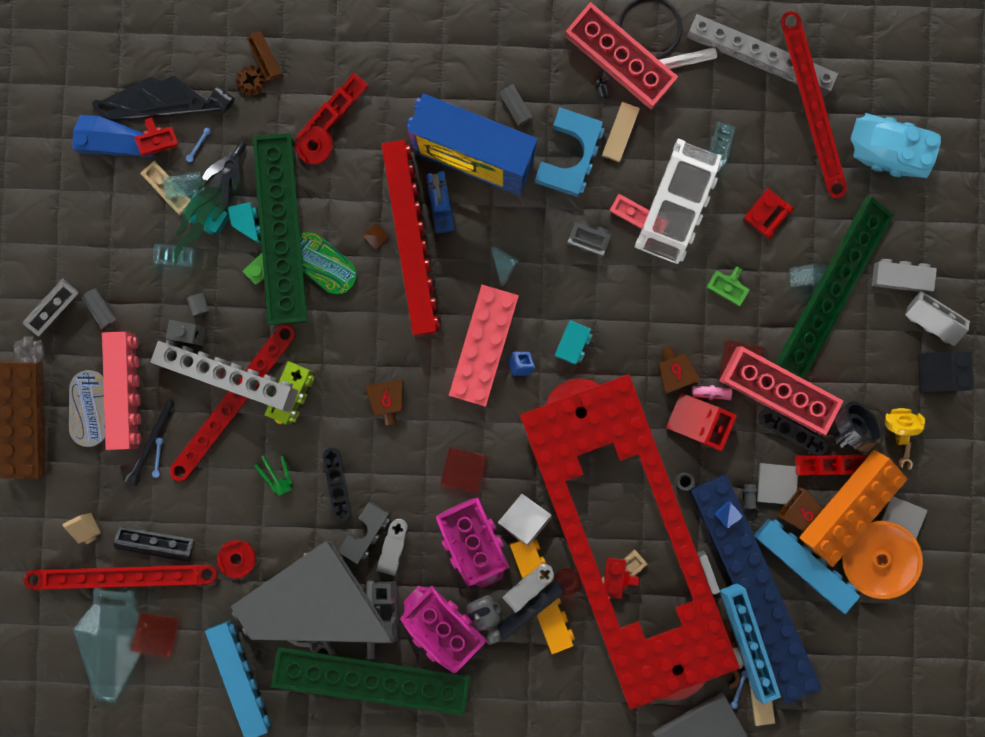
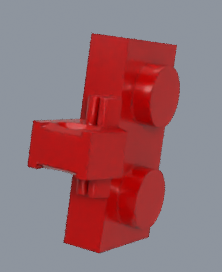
M152 118L145 120L146 131H143L142 135L135 136V142L141 157L178 146L172 126L164 129L156 128Z
M606 557L603 583L609 597L622 599L623 588L628 589V584L638 585L639 583L637 576H630V571L625 570L626 559Z

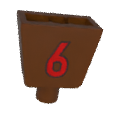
M672 346L661 350L665 361L658 363L657 366L664 394L700 380L684 353L676 356Z
M403 380L365 385L374 414H383L385 425L396 424L394 412L403 411Z
M798 487L797 491L787 504L783 506L777 516L805 531L823 509L807 490Z

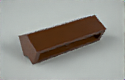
M262 32L251 33L246 40L266 80L275 81L283 77Z

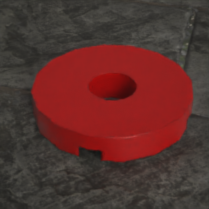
M308 126L299 132L296 138L295 150L304 162L320 164L331 156L333 140L324 128ZM312 140H316L318 143V148L315 151L310 148Z
M229 541L222 546L218 553V567L223 574L230 578H243L255 567L256 553L253 547L246 541ZM234 554L241 556L242 561L240 564L232 562Z

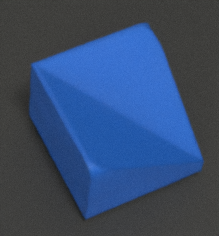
M513 352L508 358L513 376L530 375L535 368L530 352Z
M730 501L726 502L714 513L726 528H729L743 517Z

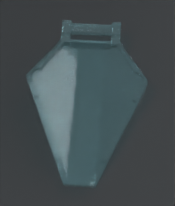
M95 588L92 606L74 628V634L95 700L116 701L152 636L134 608V591H127L126 593L103 591L101 588ZM101 599L126 600V605L101 603Z

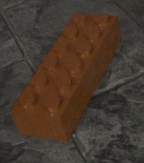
M3 360L0 361V478L39 479L46 475L43 361Z

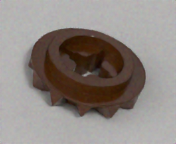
M250 65L243 67L237 73L235 80L237 88L241 93L247 96H255L264 90L266 78L259 67ZM247 74H249V76H251L252 78L256 77V79L253 80L255 87H253V85H251L250 83L246 84V82L248 81Z

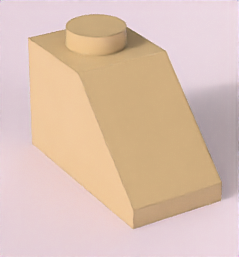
M91 513L80 515L62 524L78 544L82 542L89 544L97 540L96 536L101 534Z

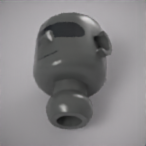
M486 595L467 604L466 613L472 621L471 625L479 633L485 632L486 642L492 645L502 640L497 627L502 620L500 614L501 607L495 602L493 597Z

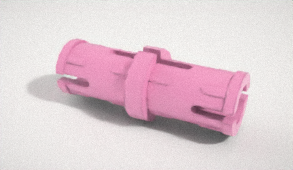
M693 385L692 397L709 398V400H731L732 388H719L714 385H710V387Z

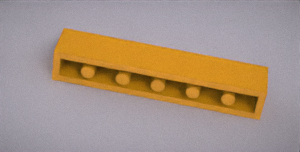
M534 539L529 546L520 540L510 543L522 578L534 571L539 565L546 564L544 557H539L537 550L540 547L537 539ZM541 570V577H549L544 570ZM559 598L537 615L551 654L573 647L572 641L575 640L572 630H567L565 625L568 622L565 612H560L558 604H561Z

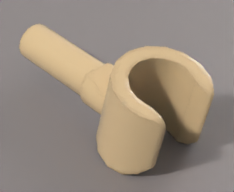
M911 442L906 445L904 457L899 460L901 468H903V463L908 461L907 469L909 470L913 466L912 461L909 460Z

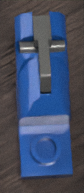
M443 171L438 172V174L429 173L426 175L436 234L453 232L455 229L445 173Z

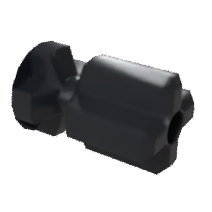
M606 78L596 80V84L600 85L598 87L600 98L609 97L608 85H604Z

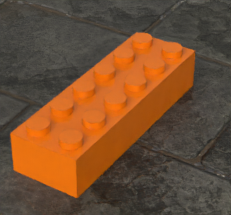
M873 450L799 538L818 557L833 567L907 481V477L890 458Z

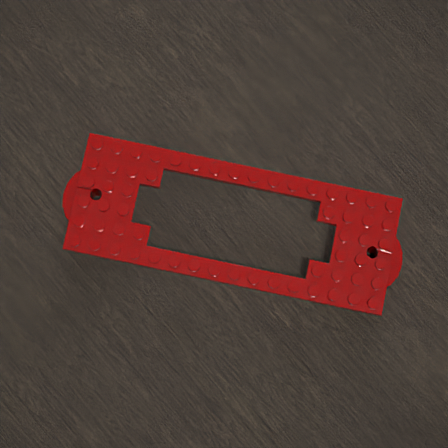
M627 374L600 385L592 380L582 378L568 380L560 384L551 392L546 405L520 414V418L629 709L637 708L661 698L667 700L687 698L698 692L706 681L740 669L631 377ZM578 407L583 408L585 411V415L582 418L576 416L575 412ZM610 443L614 444L620 461L638 454L693 599L690 602L675 607L682 626L647 639L644 637L639 621L620 628L565 482L584 475L577 458L578 455ZM675 665H679L677 670H673Z

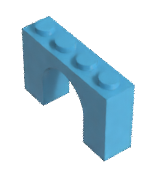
M559 107L553 130L571 135L579 140L583 148V158L576 166L571 168H559L541 161L534 183L578 197L579 192L583 193L587 183L583 181L585 174H590L593 165L589 163L591 156H596L599 147L595 145L597 138H602L605 129L601 127L603 122Z

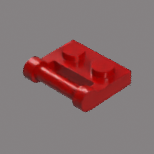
M767 188L743 219L765 237L771 239L774 236V231L787 215L794 211V208ZM779 206L782 211L768 228L763 226L765 221Z

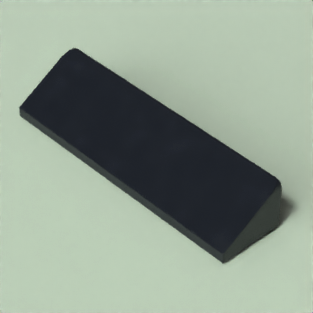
M118 526L113 541L114 548L118 550L186 562L191 560L194 539L122 526Z
M558 579L551 582L534 598L529 600L524 607L516 613H512L498 625L502 640H506L564 594L566 589Z

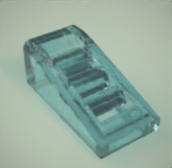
M717 122L708 152L722 155L720 159L723 161L721 166H724L736 127ZM719 131H723V132L729 133V136H728V135L721 134V133H718V132H719ZM717 138L722 139V140H726L727 143H726V142H723V141H719V140H717ZM715 146L725 148V150L715 148ZM707 156L706 161L713 163L715 158Z
M154 244L153 265L192 267V247ZM160 250H164L163 260L159 259ZM168 251H171V261L167 260ZM176 251H179V261H175ZM183 252H187L186 262H183Z

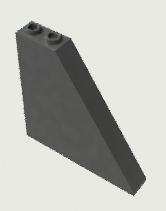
M331 540L325 541L230 606L233 610V617L240 621L244 634L248 638L250 637L251 640L389 642L394 639Z

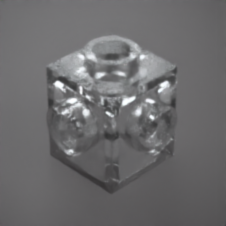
M24 336L22 340L16 341L14 345L15 361H37L42 359L44 345H42L41 340H35V336Z

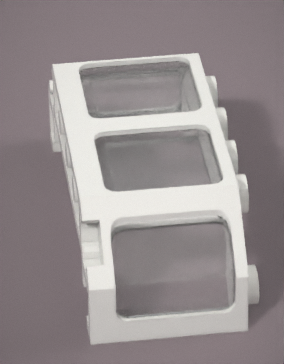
M681 139L676 140L670 161L643 229L634 248L678 264L679 261L683 262L687 252L685 249L688 243L692 244L696 234L693 232L695 225L699 226L703 215L700 212L702 207H707L710 196H708L710 188L714 189L718 179L715 175L719 172L723 162L720 160L722 155H716L695 147Z

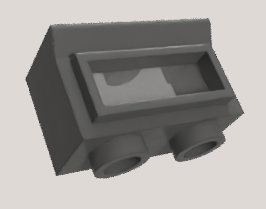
M580 220L579 223H574L567 246L573 245L581 248L584 252H592L599 255V258H603L611 235L607 234L608 230L597 227L596 230L591 228L588 222Z

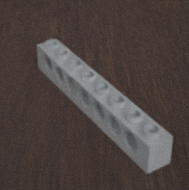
M696 14L686 38L710 48H715L719 52L797 84L789 52ZM813 63L821 94L826 96L832 90L838 73Z
M166 340L165 343L157 342L150 363L291 413L299 391L292 388L293 384L281 381V384L276 383V378L265 375L264 378L259 377V372L248 369L245 372L242 370L243 366L234 363L228 366L225 364L226 360L217 357L214 360L209 359V354L200 351L197 355L193 353L194 349L182 346L180 349L177 347L178 343ZM209 365V366H210L209 371L206 372V368H207V366ZM243 377L242 383L239 384V379ZM259 382V388L256 390V384ZM276 388V394L272 396V392Z

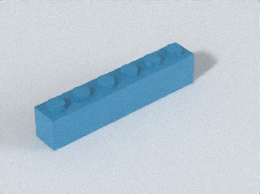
M767 519L754 534L755 539L840 612L846 614L860 597L856 593L857 589L849 582L845 584L841 580L843 577L837 571L833 570L831 572L826 567L828 564L820 557L816 559L811 555L813 551L805 544L801 546L797 543L799 539L791 532L787 534L783 531L782 528L784 526L776 519L774 521Z
M737 583L721 589L720 594L755 698L762 704L780 698L781 695L746 589Z
M229 620L205 631L243 736L258 737L268 733L271 720L264 713V701L257 694V682L254 678H251V666L248 660L245 661L244 647L237 640L236 635H238L235 624H231Z

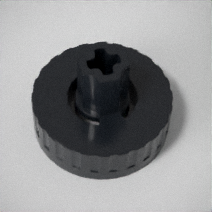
M855 401L848 402L838 411L835 417L838 432L835 433L834 440L841 448H847L851 445L861 452H868L882 442L884 434L881 424L876 416L861 403Z

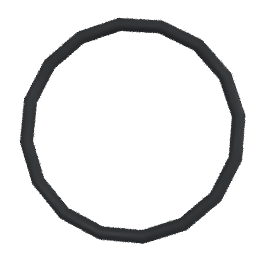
M633 0L623 9L617 24L619 27H621L624 14L628 9L641 0ZM667 0L656 1L663 2L672 9L678 21V34L676 41L667 51L659 55H653L657 59L672 52L679 43L682 33L681 17L676 8Z

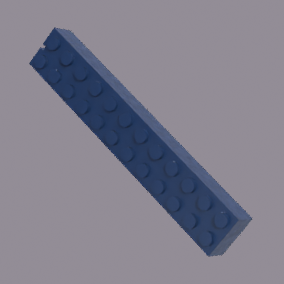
M721 474L694 486L689 490V493L730 585L737 583L746 589L782 701L788 705L802 699L801 694L809 696L822 690L727 475ZM730 501L743 517L729 528H726L714 513L726 502Z

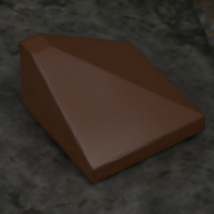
M377 223L362 234L375 250L389 238Z

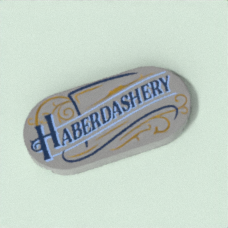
M93 370L79 372L73 377L69 386V433L77 444L84 447L96 446L105 439L103 375Z

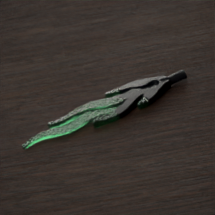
M239 142L233 154L230 153L225 158L212 164L206 170L201 181L196 185V190H200L215 177L213 182L194 196L185 208L180 228L175 232V236L185 232L193 215L196 214V218L191 230L175 246L173 251V263L175 265L181 251L202 235L205 222L211 211L219 205L212 216V221L215 222L226 209L229 201L230 181L233 183V191L237 190L240 181V156L246 147L244 143Z

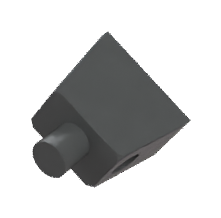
M169 320L166 339L203 346L207 327Z

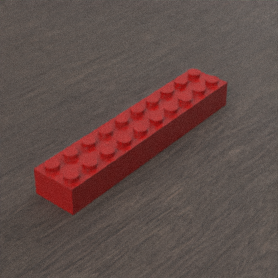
M405 140L381 143L412 333L414 337L437 334V329H440L438 316H434V310H437L435 297H431L430 292L434 291L432 278H428V272H431L428 259H425L424 255L428 253L426 242L421 237V235H425L422 221L418 219V216H422L419 201H415V198L418 197L416 182H412V179H415L413 164H409V160H412L410 145H406Z

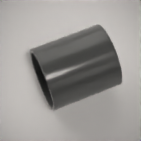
M203 293L187 298L193 317L209 312Z
M683 472L675 477V485L679 489L687 491L693 488L695 481L692 475ZM683 476L689 478V484L686 487L680 485V479Z

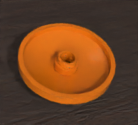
M889 521L871 522L842 556L843 568L850 583L861 593L877 599H891L908 592L918 581L923 566L922 552L915 537L901 525Z

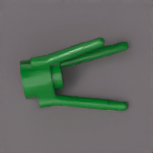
M263 455L262 459L274 481L272 482L257 464L254 465L256 470L278 496L290 491L292 481L285 457L281 456V461L286 479L284 477L278 479L270 463Z

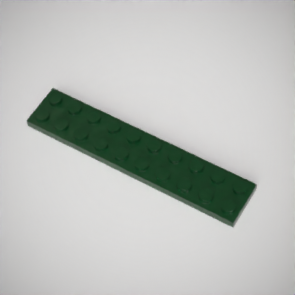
M291 133L252 136L268 325L308 322Z
M872 196L865 197L775 362L776 365L802 379H805L894 216Z
M278 647L271 687L464 716L470 676Z

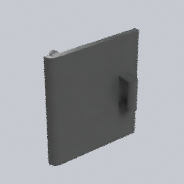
M723 692L652 732L654 737H748Z

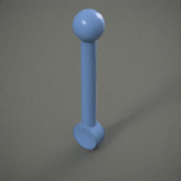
M210 128L204 129V134L198 141L197 145L195 146L191 154L186 156V161H194L193 156L201 146L206 136L211 134Z
M162 438L156 439L155 470L152 472V476L155 478L160 476L158 469L160 450L163 444Z
M742 670L740 673L742 677L734 701L730 704L732 709L738 707L737 701L744 680L748 677L746 670Z

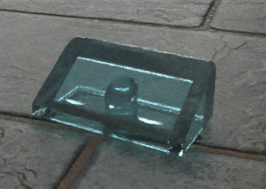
M200 172L161 178L166 199L204 192Z

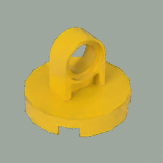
M898 408L891 410L890 414H886L885 426L888 430L895 433L897 445H908L910 436L923 432L925 418L920 413H918V416L912 414L910 409Z

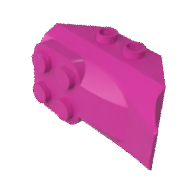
M478 498L460 503L436 516L444 537L442 544L446 552L450 551L452 558H450L451 564L454 569L458 568L467 587L477 585L484 588L503 579L504 571L510 568L501 549L504 545L500 536H495L493 530L496 527L492 518L488 520Z
M418 586L403 601L404 614L400 620L413 637L412 641L419 648L423 647L427 651L426 655L433 662L436 660L454 674L487 641L471 625L472 621L465 614L462 616L457 611L458 607L451 600L448 602L433 586L430 588Z

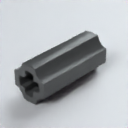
M513 84L500 91V96L518 126L532 119L531 113Z
M96 288L83 294L82 300L102 330L112 326L117 321Z

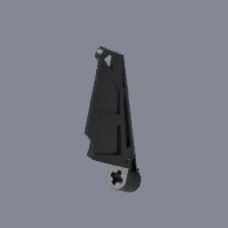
M173 75L164 80L149 77L102 101L94 100L92 106L109 120H123L220 111L224 113L231 108L235 98L218 86L211 93L209 99L206 100ZM100 104L114 107V109L104 112L100 109Z

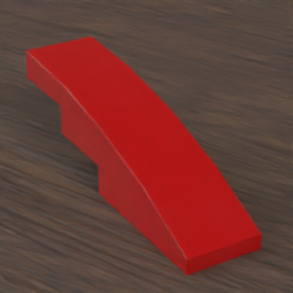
M353 73L345 84L337 89L328 102H324L304 128L319 126L328 132L360 98L369 85L358 74Z
M870 454L795 456L796 475L854 474Z

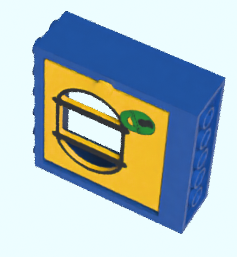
M424 93L421 98H417L414 105V117L410 116L406 125L415 155L518 196L521 195L534 162L538 138Z

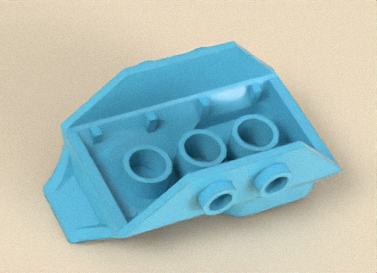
M865 113L864 117L856 118L850 140L855 148L853 157L863 164L872 167L871 169L874 171L883 172L884 170L890 172V175L895 177L927 178L936 162L941 144V136L935 132L915 127L916 125L905 122L903 124L897 122V119L892 117L882 118Z

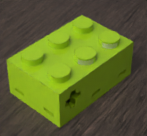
M288 361L279 384H281V381L293 384V389L299 390L291 413L268 405L265 416L275 419L278 424H292V422H296L300 414L297 410L300 404H304L308 395L305 393L307 387H311L314 382V371ZM297 373H299L302 376L301 379L296 377Z

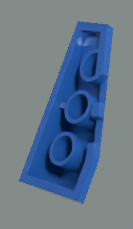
M80 115L73 130L72 149L82 154L141 156L135 142V136L142 135L143 133L101 116ZM155 153L143 157H155Z

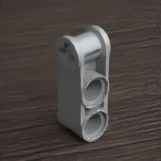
M395 519L389 526L377 566L378 572L396 575L408 527L403 519ZM398 523L403 528L399 533L396 532V528H393Z
M548 564L539 565L502 597L515 613L552 581L554 576L552 567ZM541 570H549V577H541Z

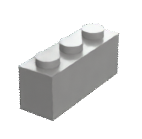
M881 259V261L874 263L872 286L917 292L923 291L925 293L933 292L937 268H930V264L924 263L914 266L911 265L912 262L900 261L898 264L892 263L891 259Z
M62 278L23 321V325L39 337L76 297L78 291Z
M920 291L907 306L905 316L911 322L923 326L927 332L934 333L945 343L955 346L969 331V320L923 291Z

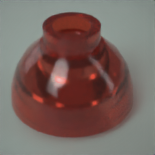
M570 568L560 570L554 580L558 579L566 589L563 595H573L579 590L581 585L579 574Z

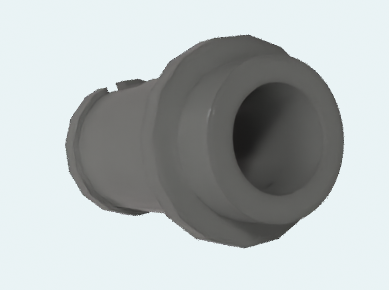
M744 485L742 489L744 491V508H757L756 491L758 489L756 485Z

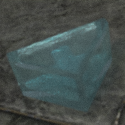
M492 247L491 251L502 287L505 286L519 260L496 247Z
M812 264L789 268L790 287L817 286L828 266Z

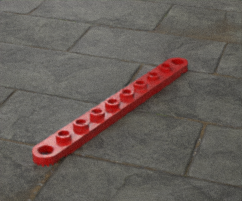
M788 11L781 17V26L829 195L833 198H841L847 192V185L806 35L799 14L794 11ZM789 15H793L796 18V24L792 27H788L785 24V19ZM835 183L842 185V191L838 194L832 192V186Z
M289 325L279 326L246 368L245 372L251 369L259 372L258 376L264 378L294 340V329ZM283 329H288L291 333L287 340H283L280 337V332ZM243 377L239 379V384L242 383ZM231 391L226 394L171 466L170 475L174 480L182 481L189 477L249 398ZM178 466H183L185 469V474L182 477L175 474V469Z
M211 565L54 569L29 571L23 580L25 586L31 590L209 585L217 580L218 572ZM206 569H210L213 573L210 580L203 578V572ZM33 575H37L39 582L32 586L30 578Z

